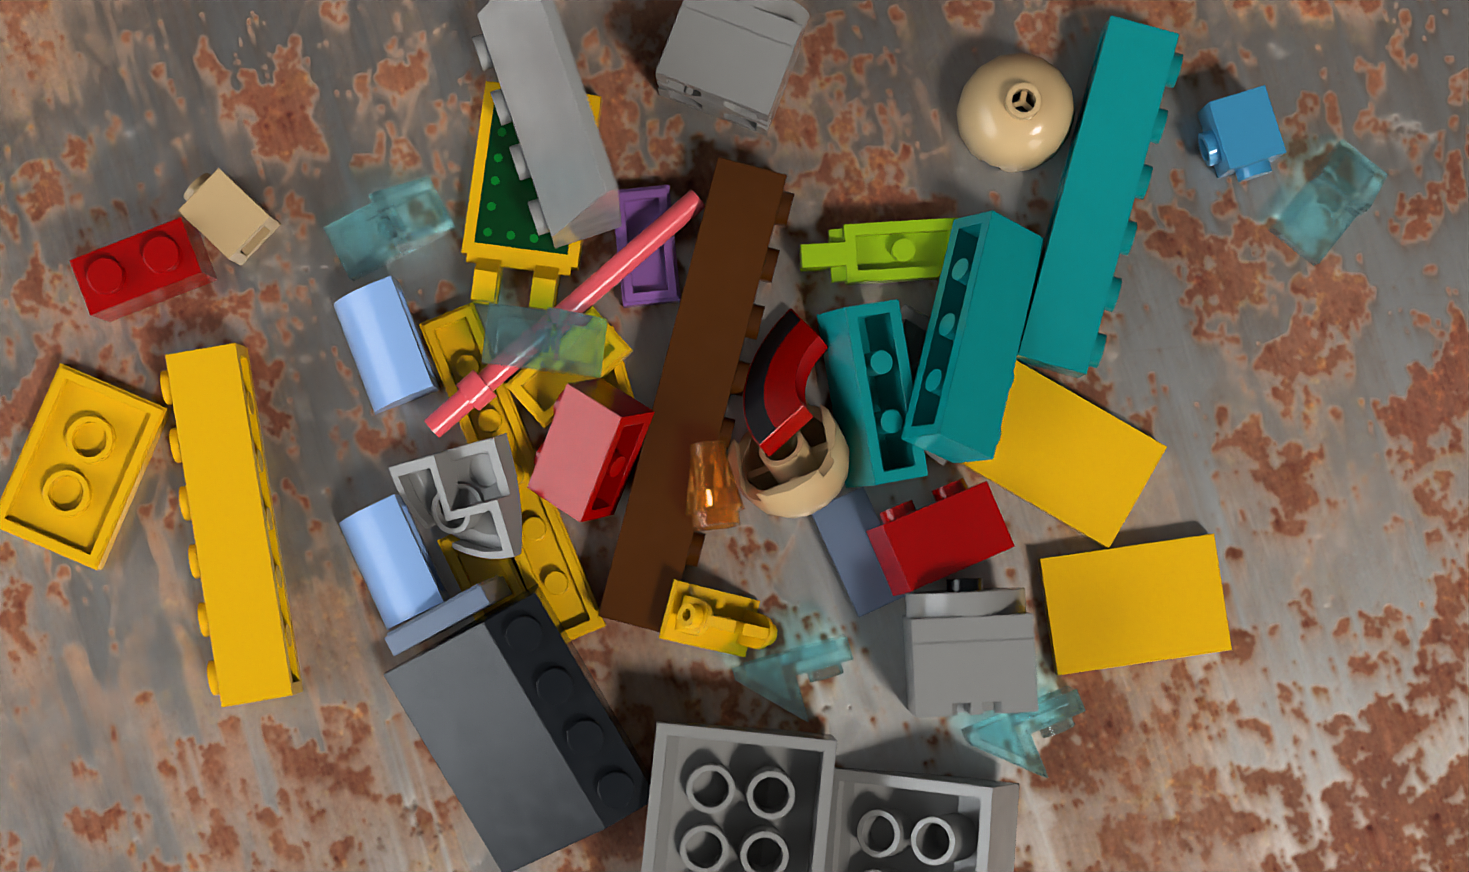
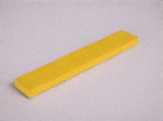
M474 302L419 324L449 398L459 390L456 384L473 369L478 374L497 357ZM506 380L493 391L497 396L480 411L476 408L472 409L459 421L467 443L507 433L517 474L522 514L521 554L514 558L527 589L536 584L539 585L570 640L605 627L607 624L603 617L598 616L599 604L560 509L527 488L535 468L534 457L536 451L512 392L505 386Z

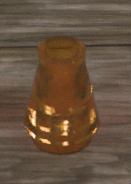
M706 441L690 445L691 460L685 516L692 517L693 530L712 531L741 525L739 512L745 510L726 454L725 442Z

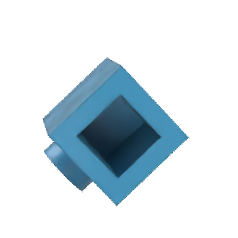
M1265 85L1208 102L1197 112L1203 132L1198 133L1200 153L1208 167L1214 165L1217 178L1236 174L1238 182H1244L1272 172L1270 163L1286 153Z

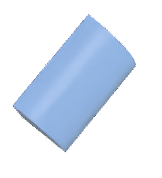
M392 276L385 277L343 296L334 303L336 314L375 415L440 390L399 281Z
M393 494L352 514L338 524L387 630L409 621L450 599L412 514L400 495Z

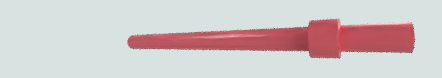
M689 190L477 374L473 369L458 382L456 386L459 390L424 420L428 427L440 438L472 409L476 408L478 411L483 409L497 396L493 392L698 215L705 208L703 201L693 190Z

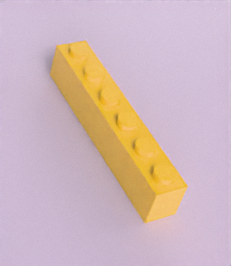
M237 343L166 354L167 370H162L160 373V385L166 404H173L176 428H171L169 433L170 447L175 462H182L186 485L179 488V503L184 519L186 521L192 520L195 543L190 544L188 547V558L193 577L195 579L201 578L205 602L198 603V621L202 635L211 638L214 660H210L207 663V677L210 690L214 696L220 695L222 707L303 692L302 678L248 348Z

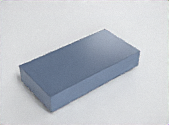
M864 486L832 500L826 507L811 514L858 617L905 597V594L893 596L866 531L881 525Z
M494 576L386 633L387 637L384 639L393 656H396L512 595V592L503 576Z

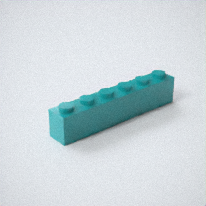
M1112 15L1101 29L1039 259V272L1034 281L1026 315V325L1016 359L1021 363L1074 378L1086 375L1089 367L1097 368L1099 366L1107 338L1106 334L1098 332L1104 310L1109 312L1114 310L1122 284V278L1114 276L1119 254L1128 256L1137 230V222L1129 220L1135 198L1144 199L1152 175L1153 166L1144 164L1150 142L1159 143L1167 121L1168 110L1160 108L1165 86L1169 88L1175 86L1183 62V54L1175 52L1179 38L1178 33Z

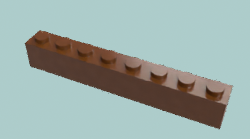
M718 157L652 408L655 413L644 438L598 613L599 617L660 632L674 580L682 581L686 565L698 567L706 533L695 531L701 508L712 510L721 476L710 474L716 451L726 454L728 452L736 420L725 417L730 395L742 397L750 363L740 360L745 338L757 340L765 306L755 304L760 281L772 283L780 252L779 249L769 247L775 225L787 226L795 193L784 191L787 179L786 174Z

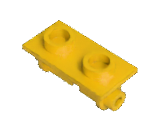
M674 580L659 638L745 657L748 647L760 650L773 644L777 638V627L767 615L757 613L759 600Z

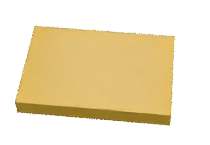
M1016 360L1014 380L1008 393L1001 424V437L996 446L994 459L959 464L1101 546L1110 548L1167 446Z
M60 363L0 499V529L95 570H103L172 409Z
M1214 533L1038 559L1055 675L1232 650Z

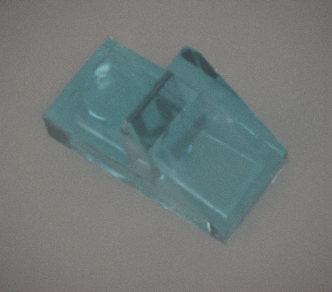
M1341 139L1269 228V231L1315 266L1322 261L1353 220L1370 209L1388 174L1344 139Z
M429 176L375 191L369 194L372 203L323 227L349 279L353 282L456 229Z
M489 303L482 363L601 378L608 319L548 307L547 310Z
M845 634L735 664L732 665V670L736 681L808 722L796 675L807 673L810 682L831 678L844 673L841 663L854 659L848 638Z
M1067 685L1038 697L1039 712L999 713L962 728L961 732L965 741L971 746L1048 778L1031 733L1040 731L1042 738L1064 732L1075 726L1072 717L1086 710L1077 689Z

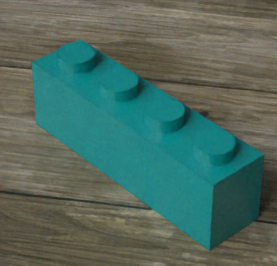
M993 210L957 218L953 221L901 436L902 440L952 463L994 459L996 446L1001 437V424L1008 393L1014 380V367L1021 337L1026 325V315L1031 293L1039 272V259L1044 238Z

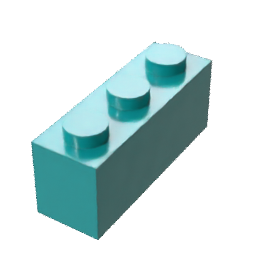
M899 299L843 307L817 314L820 338L828 346L823 357L833 416L849 448L848 476L845 480L846 488L874 486L928 476L924 449L901 439L913 391V381Z

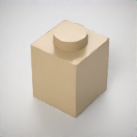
M220 168L212 175L204 173L199 176L184 193V198L187 201L178 209L229 260L240 266L281 225L242 186Z

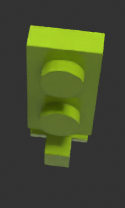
M957 217L843 224L840 229L828 230L829 243L800 245V272L830 270L831 283L845 282L846 285L939 280L953 221Z

